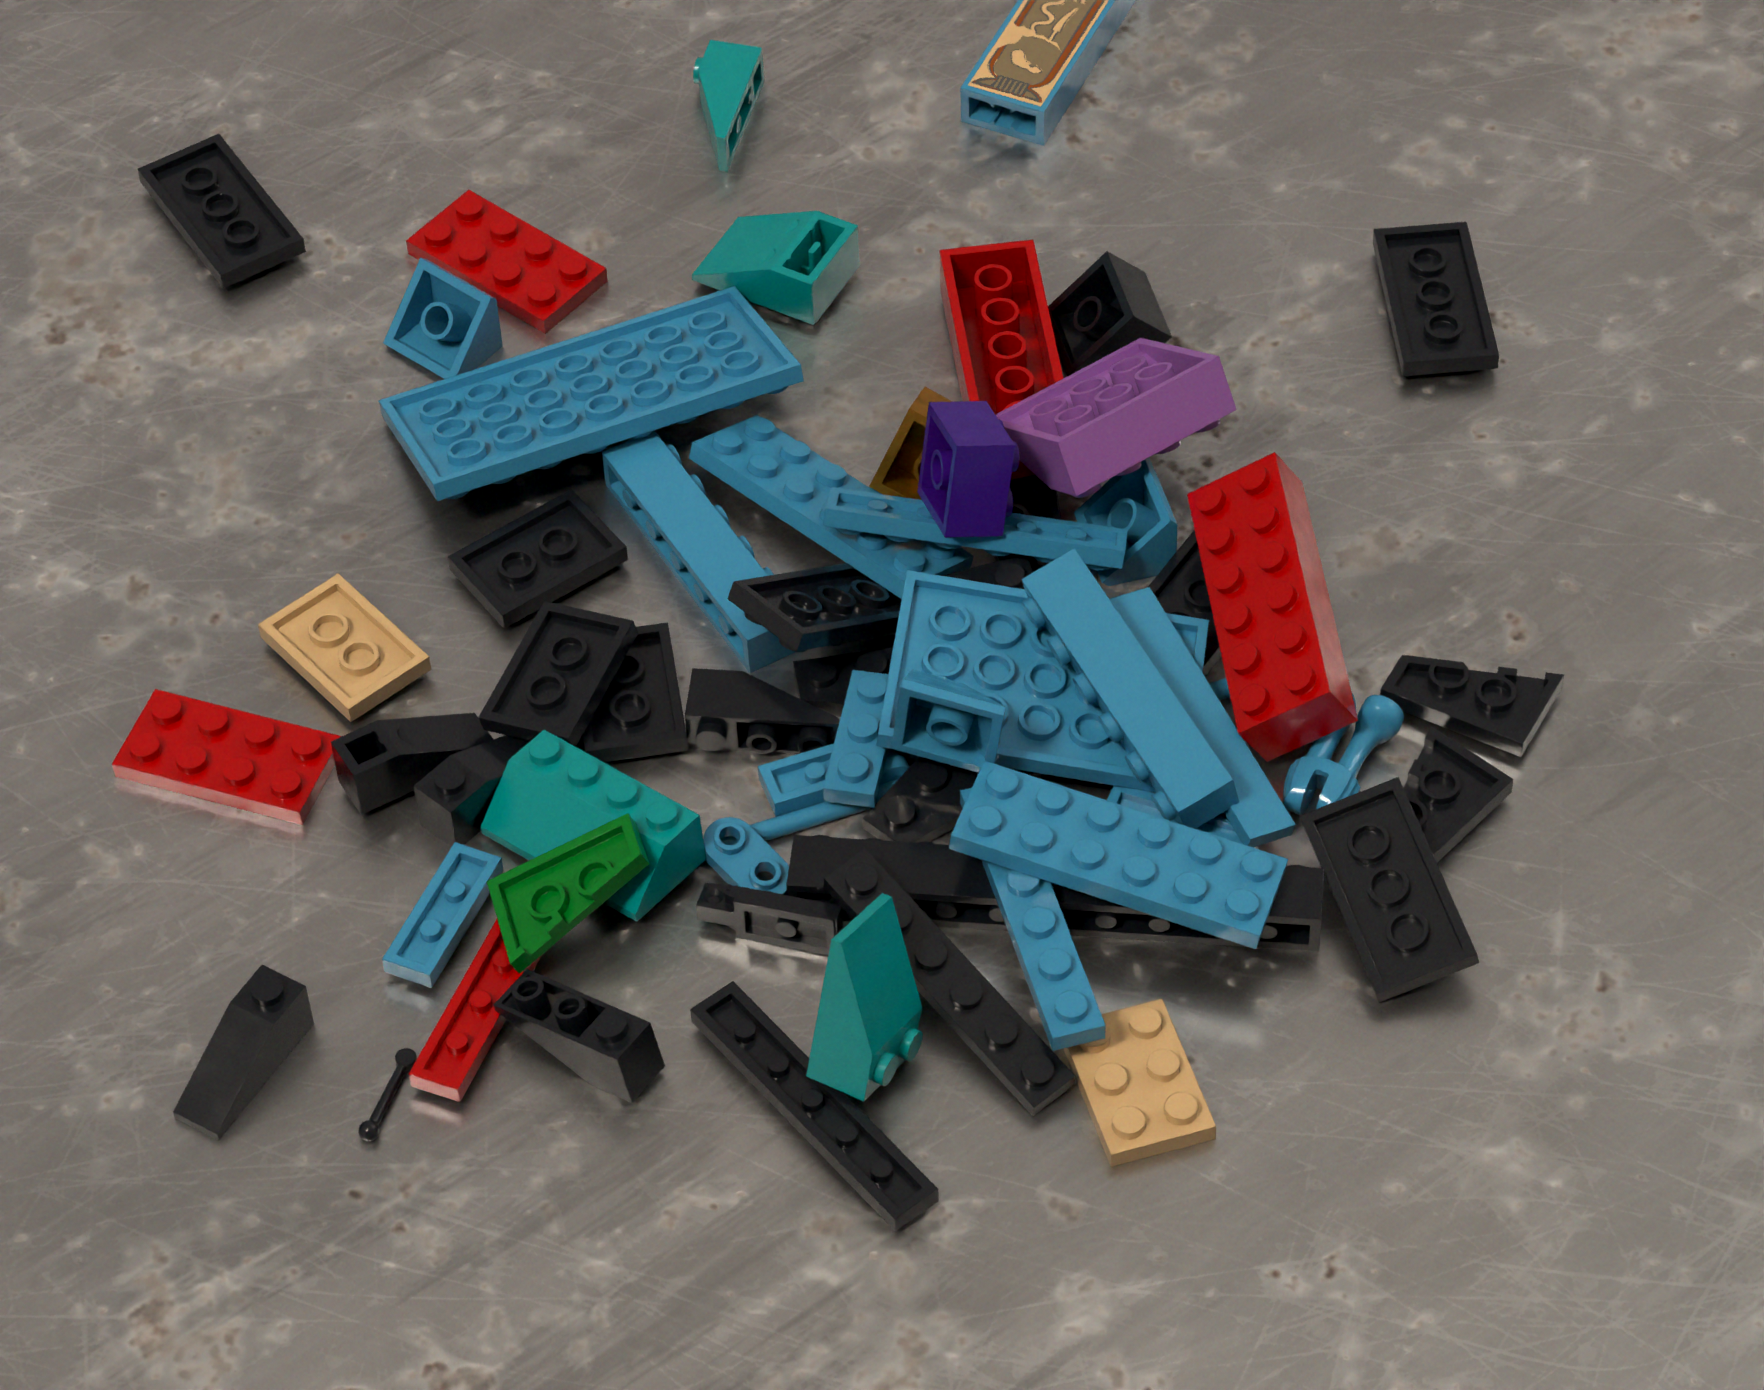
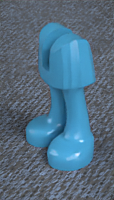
M1352 693L1353 700H1354V704H1355V708H1356V701H1355L1354 695H1353V693ZM1382 695L1367 697L1358 712V721L1355 724L1353 736L1338 763L1332 761L1331 758L1338 743L1349 730L1351 724L1315 740L1307 754L1295 760L1289 767L1283 790V804L1287 811L1303 815L1316 789L1322 790L1316 809L1359 793L1361 787L1356 777L1363 762L1377 745L1389 741L1400 731L1404 721V714L1399 705Z

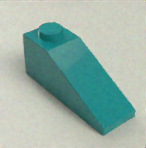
M710 40L704 56L697 57L695 61L693 82L699 84L701 107L719 171L728 172L765 82L763 51L761 47Z

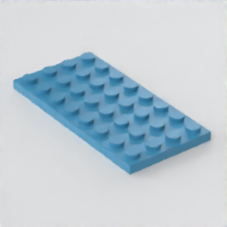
M733 286L378 401L383 419L435 499L440 501L463 497L470 490L492 483L502 484L509 482L516 475L537 468H552L562 460L583 453H597L604 450L608 445L629 438H643L650 435L653 430L675 423H689L694 421L699 415L720 408H735L741 405L743 401L763 394L783 392L788 386L803 382L804 378L799 361L738 289Z

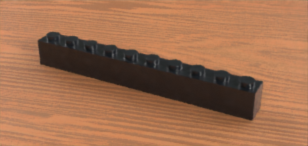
M826 835L793 836L786 884L788 896L839 905L823 888L824 877L866 848L938 927L1008 932L981 859L951 850L949 845L935 844L927 841L914 843L883 841L877 838H834ZM1302 865L1286 866L1285 874L1257 948L1319 952L1324 868H1310ZM1051 883L1071 936L1247 947ZM842 908L843 921H852L853 919Z

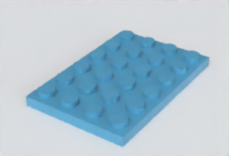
M910 570L906 571L876 746L891 748L900 687L903 679L913 669L927 674H940L949 680L963 683L1006 707L996 760L997 765L1011 769L1156 792L1148 779L1140 783L1133 774L1125 759V755L1130 752L1123 741L1120 740L1114 744L1108 737L1098 718L1104 713L1096 701L1088 705L1080 695L1072 679L1078 674L1070 662L1062 667L1055 658L1047 643V639L1052 636L1045 625L1036 628L1027 616L1021 603L1028 598L1025 589ZM1166 613L1203 673L1209 620Z

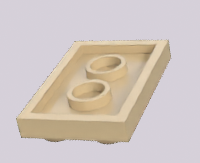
M339 573L258 624L260 637L350 722L432 670L430 657Z
M1162 998L1101 1014L1106 1025L1105 1039L1064 1048L1111 1167L1216 1139L1215 1122Z

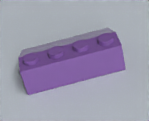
M1139 338L997 413L996 416L1002 420L1004 428L1012 441L1017 443L1019 460L1050 489L1080 498L1094 494L1100 490L1102 482L1113 476H1122L1138 470L1141 467V461L1150 456L1168 453L1177 449L1181 445L1180 440L1195 432H1206L1217 427L1221 423L1220 419L1237 409L1219 356Z

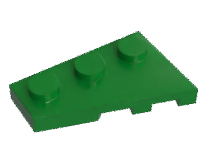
M629 813L487 881L509 962L519 974L649 865L637 823Z

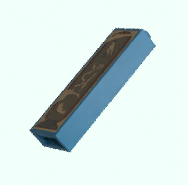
M1018 0L960 88L961 122L1044 146L1136 0Z

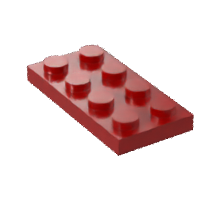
M467 190L406 240L409 255L418 260L425 258L497 299L498 307L544 334L549 332L608 282L607 269L604 266L471 190Z
M155 689L112 762L115 777L303 825L335 766L331 741L341 736Z

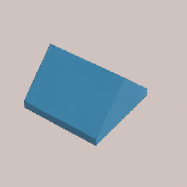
M420 258L383 344L444 379L477 369L503 346L497 299L433 262Z
M1150 457L1141 461V467L1138 470L1122 476H1113L1074 512L1077 522L1128 529L1123 569L1097 570L1102 584L1107 586L1157 576L1177 552L1178 524Z

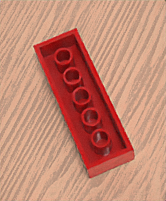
M1034 240L939 250L940 291L962 401H987L996 415L1064 379ZM1019 460L1018 469L1016 472H1012L1011 480L1035 474Z
M1273 452L1188 493V502L1238 734L1268 762L1357 722L1356 708L1302 481Z

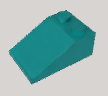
M880 894L831 939L806 1074L807 1077L861 1101H865L880 1085H888L896 1069L905 1060L910 1062L915 1058L923 1040V1032L918 1030L922 1004L892 897L887 894Z

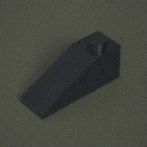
M504 735L457 752L446 758L414 785L420 825L450 847L453 846L454 842L463 845L469 842L481 831V824L508 760L530 741Z
M264 965L258 968L229 1003L173 1111L176 1119L217 1140L223 1136L314 1025L306 986Z

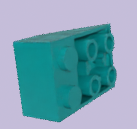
M819 211L738 217L694 271L692 280L717 290H724L735 286L747 301L815 325L860 267L858 225Z

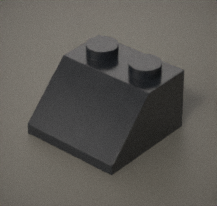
M1108 251L1048 306L1058 354L1067 376L1139 338L1166 343L1172 338L1146 273Z

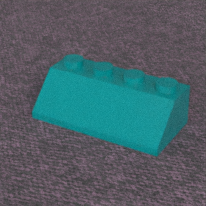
M546 730L540 732L508 760L481 824L483 835L525 859L531 860L629 813L637 823L649 865L607 899L604 904L636 922L706 860L699 814Z

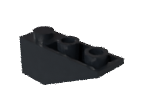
M692 668L685 710L688 748L708 751H747L759 754H800L834 743L840 722L838 717L744 671Z
M475 713L377 720L331 741L338 781L362 815L414 791V785L450 755L491 741L493 738L488 731L483 730L480 720Z
M526 969L493 1005L495 1011L589 1084L628 1102L633 1103L665 1067L650 1022L529 969Z

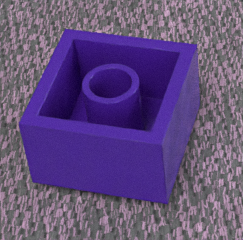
M987 401L929 402L917 493L945 538L1003 536L1005 517H1010L1013 510L1010 481L1012 472H1016L1019 466V448L1017 443L1012 441L1004 428L1002 420L997 418Z

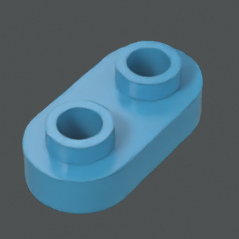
M725 817L709 825L703 838L706 861L728 885L787 895L788 864L749 824L738 818ZM726 836H733L738 839V842L734 845H725L721 842V839ZM767 871L772 873L774 877L771 880L762 881L756 875L759 872Z

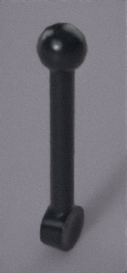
M404 1048L396 1053L395 1061L397 1067L369 1120L362 1122L359 1126L358 1134L362 1140L371 1142L379 1136L380 1128L378 1125L405 1073L412 1069L417 1060L414 1050Z

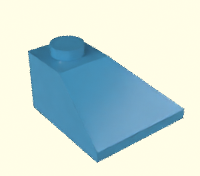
M912 669L903 679L900 687L891 749L979 773L984 761L996 764L1006 707L963 683L949 680L940 674H927Z

